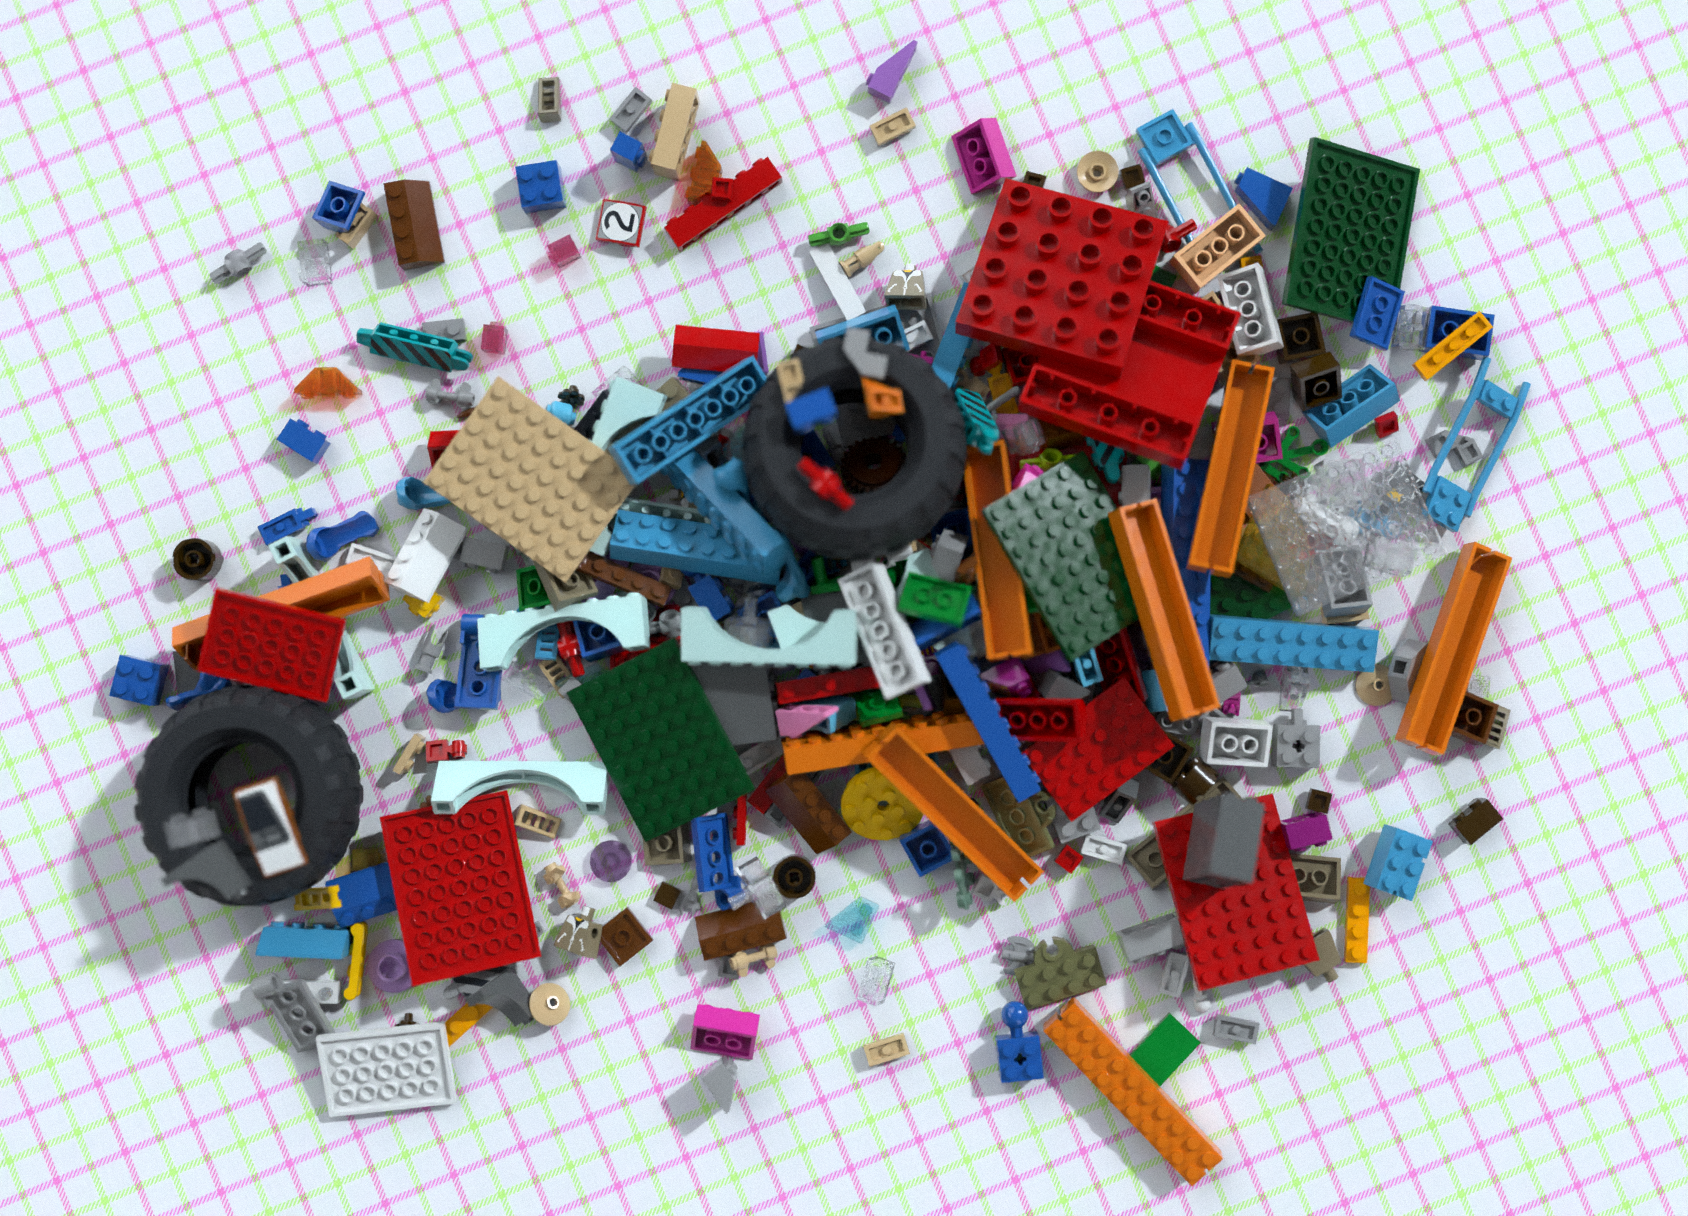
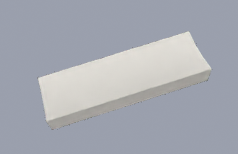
M872 561L839 579L838 583L849 609H857V629L885 699H892L904 692L931 682L904 613L897 612L899 601L883 562Z

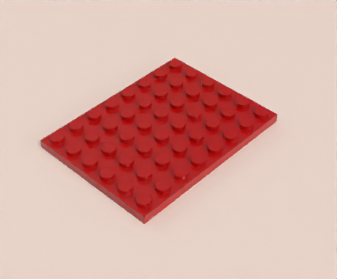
M507 790L473 797L456 814H434L433 807L429 806L380 817L412 987L542 957Z
M1273 793L1255 797L1258 799V803L1265 804L1254 879L1253 883L1221 889L1182 880L1193 813L1152 822L1197 991L1320 960L1289 849L1286 847L1282 833L1281 821Z

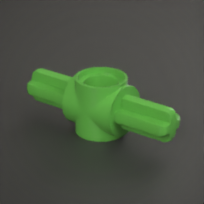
M867 222L850 226L847 223H835L827 227V231L810 234L808 236L809 244L811 247L830 243V246H842L846 242H851L853 237L869 234V225ZM841 230L845 235L837 239L833 236V233Z

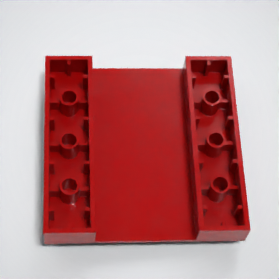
M1005 178L956 319L955 334L1120 379L1169 221Z
M1150 281L1120 379L1039 357L1037 364H1034L1020 397L1018 412L1182 470L1242 312Z

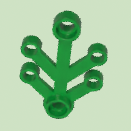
M1291 426L1286 430V436L1281 443L1283 459L1260 462L1259 467L1274 477L1276 482H1284L1279 480V475H1288V473L1278 471L1269 463L1278 462L1296 473L1298 479H1306L1309 476L1308 468L1301 467L1290 459L1309 454L1322 456L1328 451L1327 442L1323 439H1317L1310 446L1288 450L1293 440L1300 434L1298 427ZM1290 429H1294L1296 431L1295 436L1290 435ZM1315 445H1320V452L1315 450ZM1300 469L1305 471L1304 477L1299 475Z

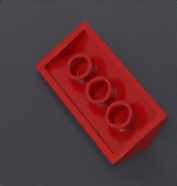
M675 325L672 367L725 372L744 358L754 356L757 361L760 333Z

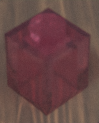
M570 234L547 245L550 250L547 255L552 265L556 263L559 268L581 258Z
M490 322V325L483 324L481 350L485 353L505 355L508 329L502 326V323Z

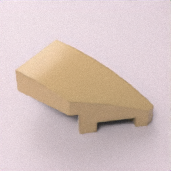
M798 359L776 364L786 403L793 399L803 382Z

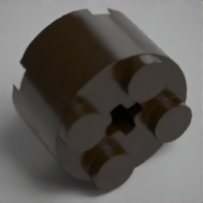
M199 538L181 541L175 547L172 556L175 571L181 577L194 581L212 579L218 574L224 562L221 551L214 543Z
M1197 756L1185 763L1182 768L1184 772L1178 775L1171 785L1172 789L1191 806L1198 802L1196 799L1198 795L1204 796L1218 779L1216 777L1219 776L1216 770L1205 763L1201 757Z
M787 855L775 867L773 873L775 888L786 898L797 899L804 897L810 893L815 884V868L812 862L803 855ZM798 872L799 880H790L791 875L789 873Z

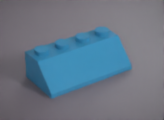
M895 304L815 331L819 344L831 338L840 337V340L846 339L847 329L850 327L870 331L869 337L875 341L886 344L891 342L906 348V351L910 350Z
M1371 364L1341 383V399L1302 411L1319 438L1325 440L1331 448L1400 401L1396 384Z
M272 921L270 925L263 927L256 949V956L343 959L349 955L350 945L353 943L351 928H347V926L341 928L339 924H334V927H326V923H313V926H305V922H292V925H284L283 921Z

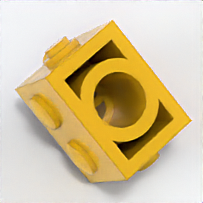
M436 591L429 603L408 595L402 598L409 605L408 609L414 615L418 616L420 614L426 619H429L434 612H437L440 609V605L445 601Z

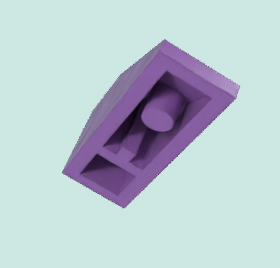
M913 40L877 67L874 74L870 73L866 82L869 94L888 103L891 102L917 49L918 41Z

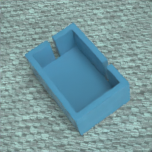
M1384 824L1364 884L1412 901L1425 865L1422 860L1423 858L1427 859L1433 841Z

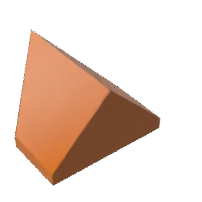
M862 376L869 418L904 412L900 390H892Z

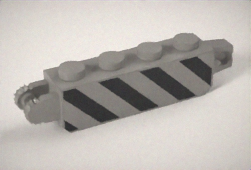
M537 921L535 922L537 937L539 938L545 932V929ZM516 963L451 978L453 983L444 989L443 995L445 999L450 1000L460 993L463 996L470 997Z

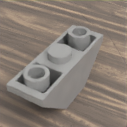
M1147 181L1129 189L1125 196L1127 209L1157 218L1151 183Z
M1408 639L1393 655L1388 672L1392 700L1408 702L1428 643Z

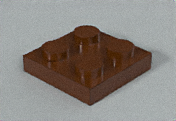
M626 907L603 926L600 942L621 967L654 939L631 909Z

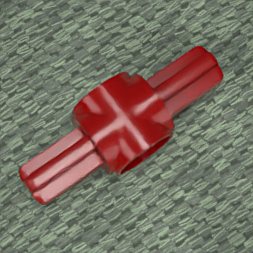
M1190 219L1176 228L1173 225H1168L1161 250L1165 253L1176 251L1181 245V238L1197 229L1195 221Z
M807 458L799 463L798 469L811 480V488L823 499L831 498L845 511L851 507L853 500L839 488L841 482L832 472L827 469L820 471Z
M569 621L557 623L561 637L557 641L560 654L564 660H568L573 677H581L585 674V670L580 658L582 654L577 635L573 634Z

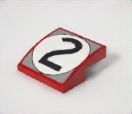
M603 199L595 240L639 248L647 207L635 203Z

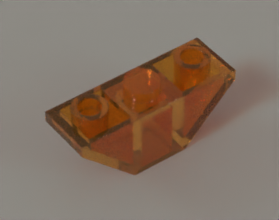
M702 140L701 146L696 148L695 158L697 163L696 167L692 166L690 178L692 183L691 187L687 186L685 199H688L689 206L697 205L701 202L702 197L711 193L712 177L721 178L723 173L721 164L708 143Z
M315 367L294 388V393L301 396L302 399H314V396H322L323 399H335V395H343V398L355 399L356 395H362V390L337 367Z

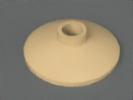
M1104 151L1087 153L1081 158L1077 166V177L1080 184L1085 189L1096 193L1109 190L1117 181L1119 174L1116 160ZM1093 171H1099L1100 176L1095 177Z
M1375 664L1374 673L1359 672L1355 688L1358 696L1365 703L1372 706H1381L1392 700L1388 680L1389 668L1387 666ZM1377 681H1380L1382 683V687L1380 689L1376 688Z
M545 983L535 988L529 999V1010L533 1018L540 1024L554 1026L561 1023L567 1017L570 1010V999L561 986L554 983ZM550 999L554 1000V1007L549 1004Z

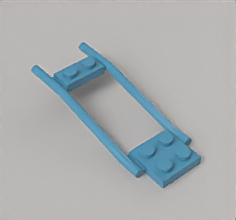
M1171 109L1136 128V133L1145 148L1138 150L1137 153L1148 169L1177 226L1185 221L1156 166L1193 147L1194 144L1198 148L1229 209L1231 210L1237 205L1203 139L1192 122L1183 126L1174 109ZM1191 233L1183 237L1187 244L1194 240ZM1260 244L1252 248L1255 254L1263 251Z
M1483 357L1469 396L1434 461L1422 489V492L1428 494L1421 514L1451 532H1458L1463 516L1471 517L1476 501L1518 421L1531 386L1530 383L1523 382L1516 398L1489 380H1484L1491 362L1489 357ZM1477 400L1509 420L1472 492L1469 493L1437 474L1473 404Z

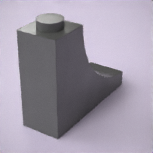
M224 840L215 842L160 879L165 887L186 879L204 881L216 887L226 899L242 897L248 893L247 888L252 885V882Z
M512 967L466 999L470 1007L476 1004H486L498 1009L515 1027L520 1023L526 1025L534 1019L529 1010L531 995Z

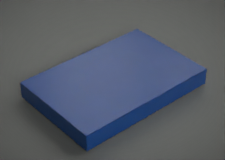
M1373 276L1367 277L1349 336L1379 350L1387 351L1405 291Z

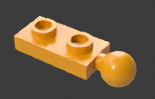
M1002 363L988 371L993 376L987 378L993 401L1012 388L1008 373H1000ZM1015 397L995 409L998 414L1019 413Z

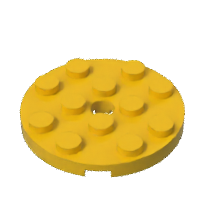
M876 767L856 774L846 784V789L843 795H841V813L845 823L855 833L868 839L890 840L898 838L900 835L914 829L924 815ZM880 801L888 802L886 807L878 805Z

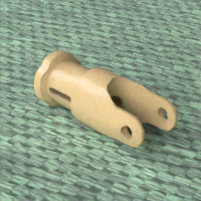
M878 241L871 246L861 247L844 262L841 260L839 264L846 276L850 278L851 274L861 267L864 269L870 265L875 257L884 250V244Z

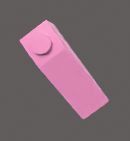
M788 704L775 711L780 736H790L792 739L801 737L802 733L839 710L838 706Z

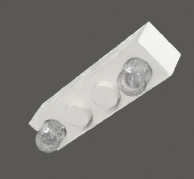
M282 979V981L284 982V984H287V983H290V982H293V981H296V980H300V979ZM304 979L319 1004H338L342 1001V980ZM288 992L284 993L285 996L293 998L292 994ZM253 993V1003H262Z

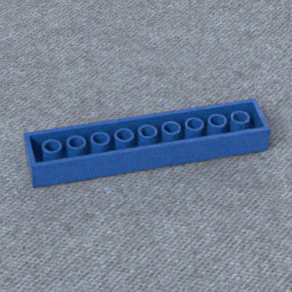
M1186 458L1182 470L1162 464L1161 515L1209 668L1210 570L1202 573L1186 569L1209 460Z

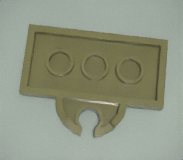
M1003 776L980 786L1001 830L1029 857L1055 847L1046 827L1056 817V804L1051 805L1048 810L1042 808L1040 804L1041 800L1047 801L1052 797L1050 793L1041 789V791L1018 803Z
M1052 937L1053 943L1057 946L1055 952H1046L1047 944L1045 940H1042L1034 947V963L1014 969L1027 1010L1107 985L1096 946L1092 944L1074 950L1070 942L1064 937Z

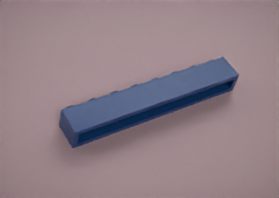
M955 640L934 652L940 666L1018 803L1041 791L1038 785L1041 781L1035 771H1030L1028 765L1031 763L1026 754L1020 753L1018 747L1021 745L1015 735L1011 736L1008 732V729L1011 728L1005 717L1001 718L998 714V711L1001 709L995 699L991 700L987 693L991 691L986 682L979 680L977 676L980 674L979 669L974 662L970 664L967 658L970 653L964 644L960 645Z

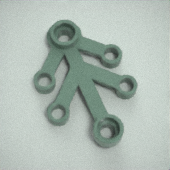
M949 839L950 844H951V845H955V844ZM956 846V848L951 849V857L956 867L954 879L959 889L956 893V901L959 909L969 910L970 905L973 903L969 888L970 885L975 884L973 872L966 873L967 864H972V861Z

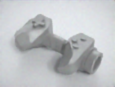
M436 378L432 380L431 387L428 386L426 400L429 404H440L442 400L455 401L459 408L464 409L474 405L475 394L471 393V386L466 382L462 383L458 393L443 392L441 380Z

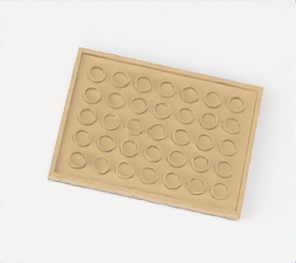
M499 376L423 481V483L565 583L636 485L629 484L612 456Z

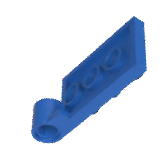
M463 614L461 618L459 643L462 645L454 704L456 708L498 710L502 670L493 672L476 671V666L480 663L477 619L485 618V614ZM477 683H483V690L475 693L474 686Z
M727 812L694 818L691 820L699 893L714 890L716 904L721 910L741 907L745 902V893L741 888L740 875H734ZM710 832L713 833V839H712V840H710V837H709ZM713 852H714V854H715V861H714V862L712 861V854H713ZM715 874L718 877L717 883L714 881Z

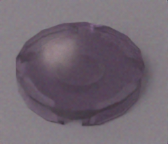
M607 840L594 848L590 857V866L597 878L605 882H616L628 874L633 860L631 852L625 844L616 840Z

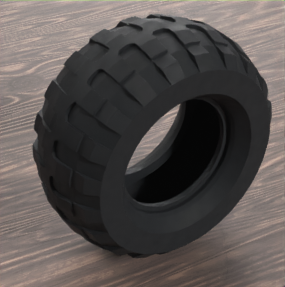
M840 337L827 339L819 345L811 348L805 347L790 356L789 360H799L803 376V382L791 401L827 387L834 406L846 403L867 404L862 376L844 352L845 339L840 340ZM871 337L868 340L866 353L888 356L884 380L866 378L892 390H900L904 411L889 415L902 430L908 449V456L903 468L889 484L868 494L848 495L853 500V504L846 511L831 498L823 499L811 488V480L798 469V465L802 461L801 446L805 433H795L785 409L786 401L777 367L768 375L764 385L755 394L750 404L743 430L742 444L745 473L750 490L766 518L795 544L830 558L840 557L865 560L884 554L889 555L902 550L905 546L925 536L940 518L944 516L953 502L963 476L966 461L964 420L947 383L941 380L929 363L920 357L918 358L908 353L906 348L891 342L886 344L875 341Z
M256 685L230 686L201 695L190 701L182 710L171 715L162 725L158 736L151 740L142 757L145 760L135 779L134 789L137 790V804L134 805L136 822L140 821L144 834L141 838L147 851L154 854L155 858L159 861L158 866L165 874H169L215 842L225 841L252 882V885L247 888L248 893L238 899L235 897L226 899L216 887L204 881L186 879L179 882L182 883V887L201 898H209L226 906L254 907L272 904L300 894L320 882L346 854L347 847L358 830L360 806L363 803L364 797L363 785L360 783L359 770L361 768L356 753L352 751L348 743V737L341 726L336 724L327 715V712L313 701H309L301 696ZM243 743L257 744L270 750L282 760L289 770L295 788L293 820L301 835L300 842L308 858V863L266 878L259 866L252 846L232 839L219 828L211 815L207 800L208 782L215 765L229 750Z

